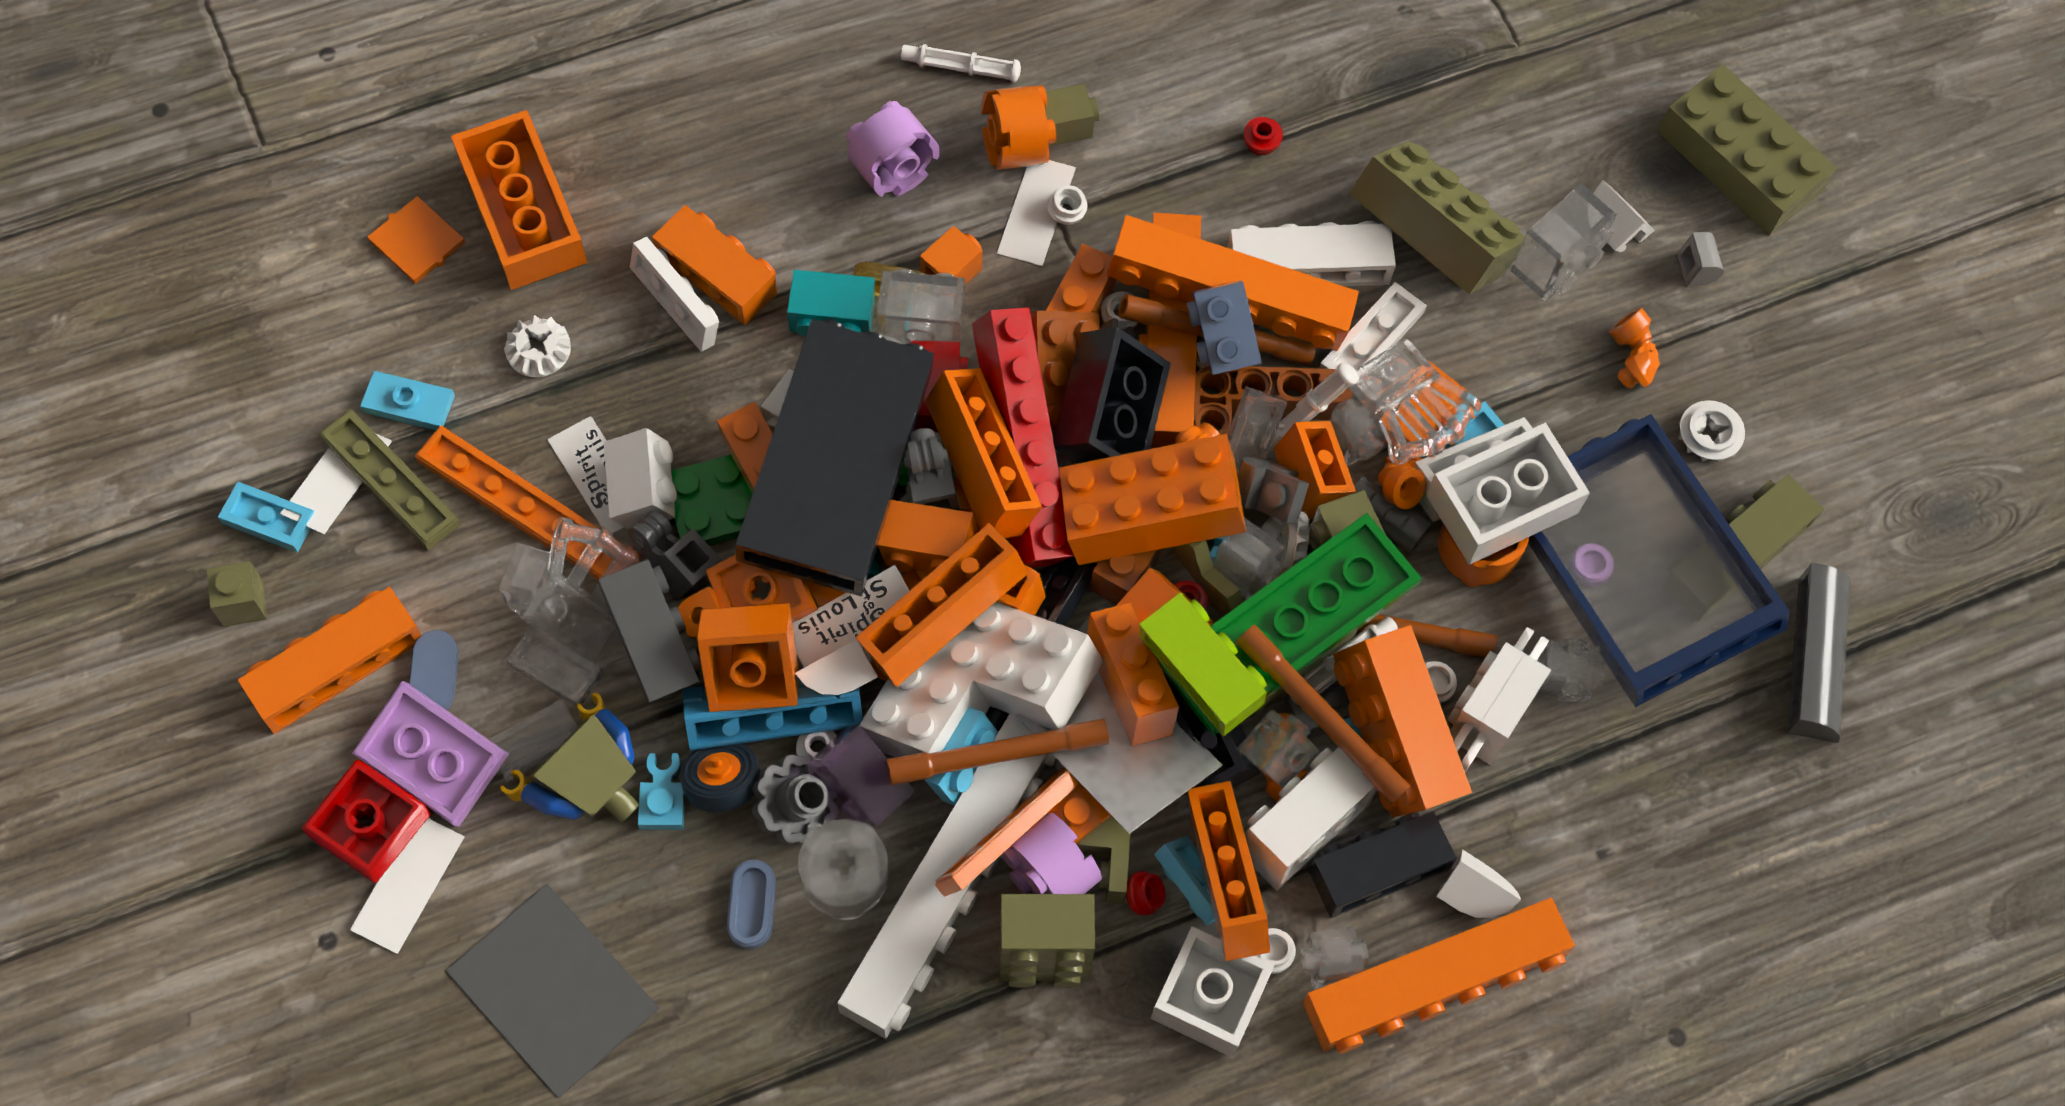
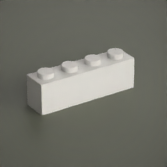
M1364 221L1354 225H1338L1332 222L1322 223L1318 226L1284 224L1271 228L1247 225L1239 229H1231L1227 247L1344 287L1390 285L1396 266L1391 229L1384 223L1378 224L1374 221Z

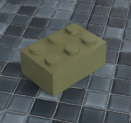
M1001 894L999 981H1009V986L1016 988L1033 987L1036 985V981H1054V986L1073 988L1080 986L1081 981H1089L1095 952L1094 894Z

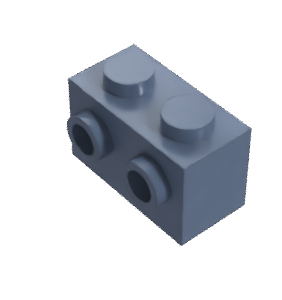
M1238 280L1193 291L1194 301L1187 302V309L1192 327L1200 326L1203 342L1196 343L1201 367L1209 366L1210 373L1215 375L1261 364L1244 282Z

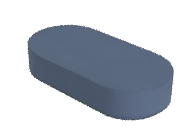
M433 630L420 636L414 645L410 685L446 710L452 706L455 699L459 649L451 635L444 631Z
M747 860L736 867L731 877L727 931L731 941L737 947L744 950H755L767 943L772 934L776 879L772 868L760 860Z

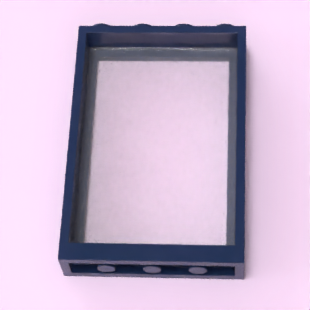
M1652 414L1640 420L1631 419L1621 425L1613 434L1603 439L1601 437L1594 438L1584 444L1581 450L1567 456L1590 494L1578 514L1529 536L1528 544L1634 707L1655 698L1787 629L1790 615L1789 609Z

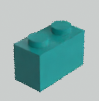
M793 270L787 310L789 331L806 336L811 319L822 322L825 320L836 321L847 329L861 333L871 332L876 298L875 277Z

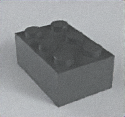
M647 559L598 579V586L647 703L649 704L698 683L699 679L696 674L702 671V665L694 647L686 649L680 634L686 631V627L677 606L669 609L663 594L668 593L669 586L661 567L652 568Z

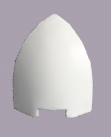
M1604 180L1601 181L1593 192L1590 204L1591 221L1599 235L1615 251L1622 252L1626 249L1625 244L1631 239L1635 238L1640 243L1655 230Z
M857 639L795 673L806 687L820 694L840 695L853 691L878 677L871 665L870 658Z
M1463 849L1451 867L1452 873L1445 883L1440 886L1436 896L1458 911L1475 918L1497 917L1509 912L1521 901L1519 893L1506 879Z

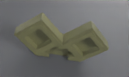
M1206 540L1174 546L1176 555L1193 580L1206 591L1209 603L1225 616L1243 603L1240 589L1213 566Z

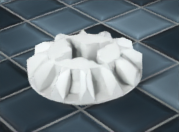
M534 315L531 320L526 322L518 320L516 328L512 332H507L504 350L506 358L514 370L529 377H544L558 371L566 363L571 351V342L565 327L556 323L552 317L540 319ZM529 337L536 338L539 342L545 340L543 344L546 355L535 348L530 349Z
M1709 400L1697 402L1684 412L1679 422V439L1683 440L1686 444L1687 453H1695L1701 457L1702 462L1710 459L1717 460L1720 463L1726 458L1734 457L1742 447L1745 439V428L1740 416L1731 407L1721 402ZM1706 423L1712 431L1721 432L1716 437L1715 443L1709 435L1700 434L1705 429Z
M1302 511L1300 512L1297 524L1283 521L1277 545V565L1281 568L1282 574L1307 556V549L1310 543L1309 518Z

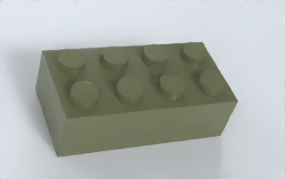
M1723 64L1671 104L1657 130L1665 140L1769 236L1819 196L1837 169L1834 164Z
M1407 141L1373 156L1349 192L1353 198L1468 294L1504 276L1529 240L1520 233V228L1510 219L1502 218L1490 208L1489 202L1483 196L1469 191L1459 182L1460 180L1454 172L1441 168L1429 158L1428 151L1418 144Z

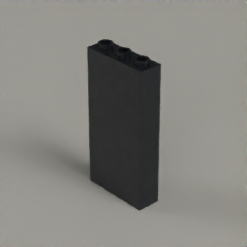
M811 319L736 542L737 562L862 597L884 521L902 470L904 457H906L909 435L914 431L931 377L935 353L927 351L918 344H900L886 340L885 337L875 332L861 333L847 329L836 321L825 320L822 322Z

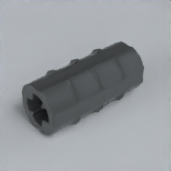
M1363 476L1354 485L1356 493L1363 490L1366 491L1386 536L1393 544H1397L1412 554L1425 538L1432 523L1417 514L1416 510L1410 508L1401 509L1387 502L1383 496L1382 486H1377Z

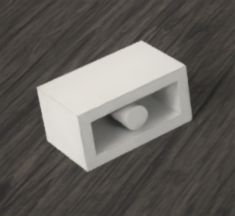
M647 428L603 442L609 518L627 529L638 524V521L643 519L650 511H657L668 520L675 518L674 501L677 494L672 482L671 463L673 461V452L669 442Z

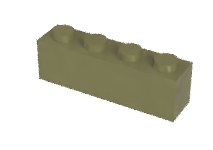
M1787 474L1777 484L1772 480L1766 482L1753 495L1756 502L1749 508L1741 504L1726 518V521L1756 564L1762 569L1805 532L1823 512L1824 508ZM1703 538L1695 545L1699 550L1689 558L1684 553L1668 567L1666 571L1670 574V577L1662 587L1697 624L1738 590Z

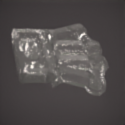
M1404 338L1355 369L1358 381L1355 385L1349 387L1354 395L1371 412L1368 417L1379 421L1388 442L1389 458L1394 465L1406 464L1411 458L1423 456L1435 458L1444 452L1445 445H1454L1464 438V430L1470 419L1477 417L1482 407L1478 398L1442 377L1407 338ZM1436 395L1455 406L1456 412L1454 415ZM1414 399L1439 427L1437 432L1410 401ZM1396 415L1418 440L1406 441Z
M559 517L554 529L547 570L518 616L589 662H594L613 631L615 624L606 603H604L605 600L598 584L592 594L581 588L580 585L601 552L613 558L602 578L641 561L636 555L637 549L628 543L620 544L612 538L613 533L606 528L596 529L573 524L572 519ZM575 541L588 544L568 578L563 576L562 571L568 542Z

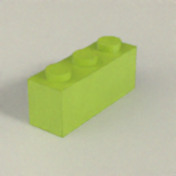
M1180 592L1139 624V638L1224 737L1265 704L1267 692L1264 688L1267 684L1253 666L1250 665L1246 668L1235 656L1238 650L1231 639L1223 632L1217 635L1207 622L1210 619L1204 608L1195 599L1189 602Z

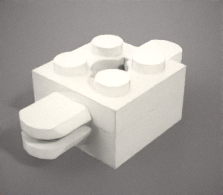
M1528 627L1515 646L1506 642L1498 655L1490 650L1471 684H1468L1447 721L1453 724L1450 733L1457 752L1461 747L1468 751L1461 762L1465 772L1475 757L1492 765L1551 671L1550 668L1537 661L1549 642L1545 637L1542 636L1529 656L1522 652L1534 633Z

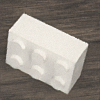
M1544 423L1435 473L1426 495L1468 565L1578 514L1590 492L1547 424Z
M1339 747L1334 752L1329 748L1323 750L1310 764L1312 770L1303 780L1298 776L1294 777L1279 792L1278 795L1281 798L1272 809L1264 805L1247 822L1250 827L1244 833L1253 867L1276 891L1369 806L1377 791L1364 777L1361 769Z

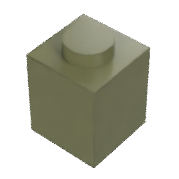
M1085 83L1046 91L1047 106L1045 111L1047 120L1052 119L1056 128V142L1049 144V146L1093 137L1094 121H1099V109L1095 97L1089 98Z
M250 561L207 568L210 609L224 627L267 619L263 580Z

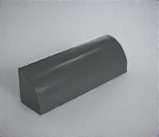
M1811 563L1799 578L1787 733L1838 743L1841 732L1851 580L1844 572L1827 565Z

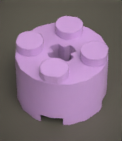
M897 101L887 102L881 107L879 112L872 115L864 123L854 124L846 135V139L850 142L847 148L848 159L881 197H883L884 193L891 191L896 196H901L914 189L929 175L925 168L930 163L931 158L938 160L939 145L911 111L906 107H902Z
M1052 812L1048 815L1045 814L1001 854L1004 861L1014 870L1009 874L1011 880L1023 894H1028L1030 891L1033 894H1085L1102 880L1100 870L1093 857L1090 855L1085 859L1083 853L1074 842L1078 838L1077 835L1063 820Z

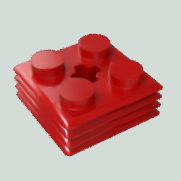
M356 760L303 824L302 830L315 843L373 883H376L429 818L430 812L424 803L361 760ZM363 816L369 819L373 816L375 820L371 826H364L363 828L358 821Z

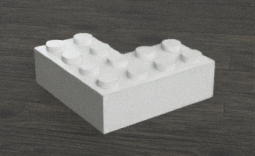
M995 602L899 686L895 687L888 679L859 726L878 751L893 757L942 751L968 707L986 714L991 706L1012 715L1020 714L1052 730L1061 729L1066 726L1102 665L1103 659L1088 634Z

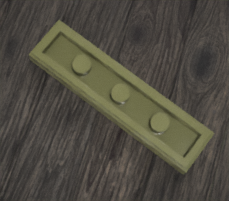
M352 409L318 433L320 440L362 481V484L427 551L461 526L459 519Z

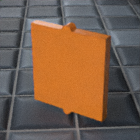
M418 196L396 214L390 213L388 215L389 219L367 237L369 242L415 284L435 267H442L445 264L444 260L465 243L464 238Z

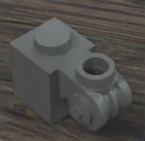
M918 429L913 431L909 435L908 449L906 450V457H904L913 503L960 511L947 448L943 449L941 442L938 443L933 430Z
M650 511L643 519L638 521V524L633 525L629 529L628 534L635 550L651 562L652 568L661 567L669 586L668 592L678 601L707 575V569L718 564L722 559L693 528L681 539H677L670 534L672 533L670 521L659 512Z

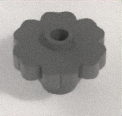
M788 755L782 757L777 765L764 767L753 784L752 791L759 800L753 805L752 814L758 820V825L763 832L772 833L776 831V837L781 844L793 843L795 845L810 843L815 834L819 835L829 832L833 821L839 815V809L832 801L839 793V786L833 780L832 773L828 768L821 767L815 769V763L810 756L798 757L796 755Z

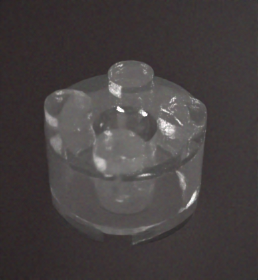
M839 819L824 823L816 829H812L806 835L798 857L799 876L806 899L825 915L838 920L855 919L871 911L886 892L889 883L887 851L875 830L866 823ZM848 864L849 874L840 875L839 865Z

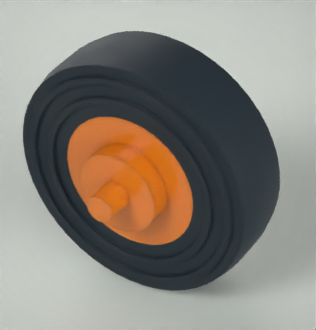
M742 743L694 750L685 759L681 768V784L684 794L693 806L703 811L718 813L734 810L747 803L754 796L752 787L760 773L759 763L753 751Z

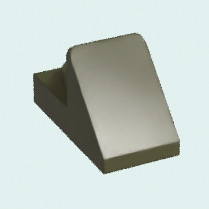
M1110 816L1080 840L1077 846L1083 853L1084 858L1091 855L1093 859L1109 860V862L1101 861L1100 873L1102 880L1099 882V888H1107V903L1124 904L1127 890L1130 834Z

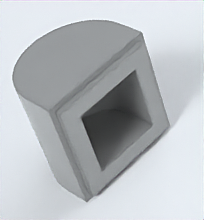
M1693 232L1677 252L1687 287L1710 284L1721 278L1724 274L1714 235L1709 232Z

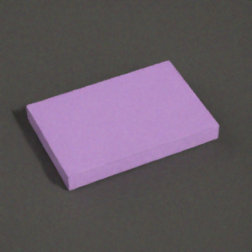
M402 681L352 752L356 757L457 827L462 824L509 755L501 747L405 681Z

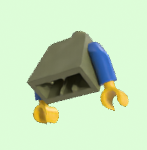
M591 694L594 703L597 705L591 710L584 709L580 703L577 704L583 722L528 777L533 781L532 783L519 770H512L510 772L516 779L520 780L519 785L513 790L506 789L502 785L500 788L511 800L516 802L523 801L546 815L576 820L582 816L586 818L592 817L604 806L617 820L623 822L638 807L639 803L622 787L635 773L632 766L635 755L629 730L609 709L605 708L600 694Z

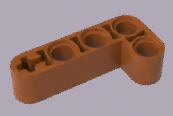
M1205 366L1195 376L1194 425L1199 427L1204 422L1213 424L1220 429L1218 431L1220 435L1227 434L1228 436L1232 417L1284 419L1296 408V404L1306 396L1309 390L1318 386L1336 369L1248 366L1212 375L1209 366ZM1351 385L1328 405L1325 411L1317 414L1312 420H1335L1344 416L1348 411L1355 386ZM1212 387L1218 390L1219 393L1208 394L1203 391V388ZM1248 388L1255 389L1260 395L1251 396L1243 390ZM1295 390L1301 396L1291 397L1287 395L1284 391Z

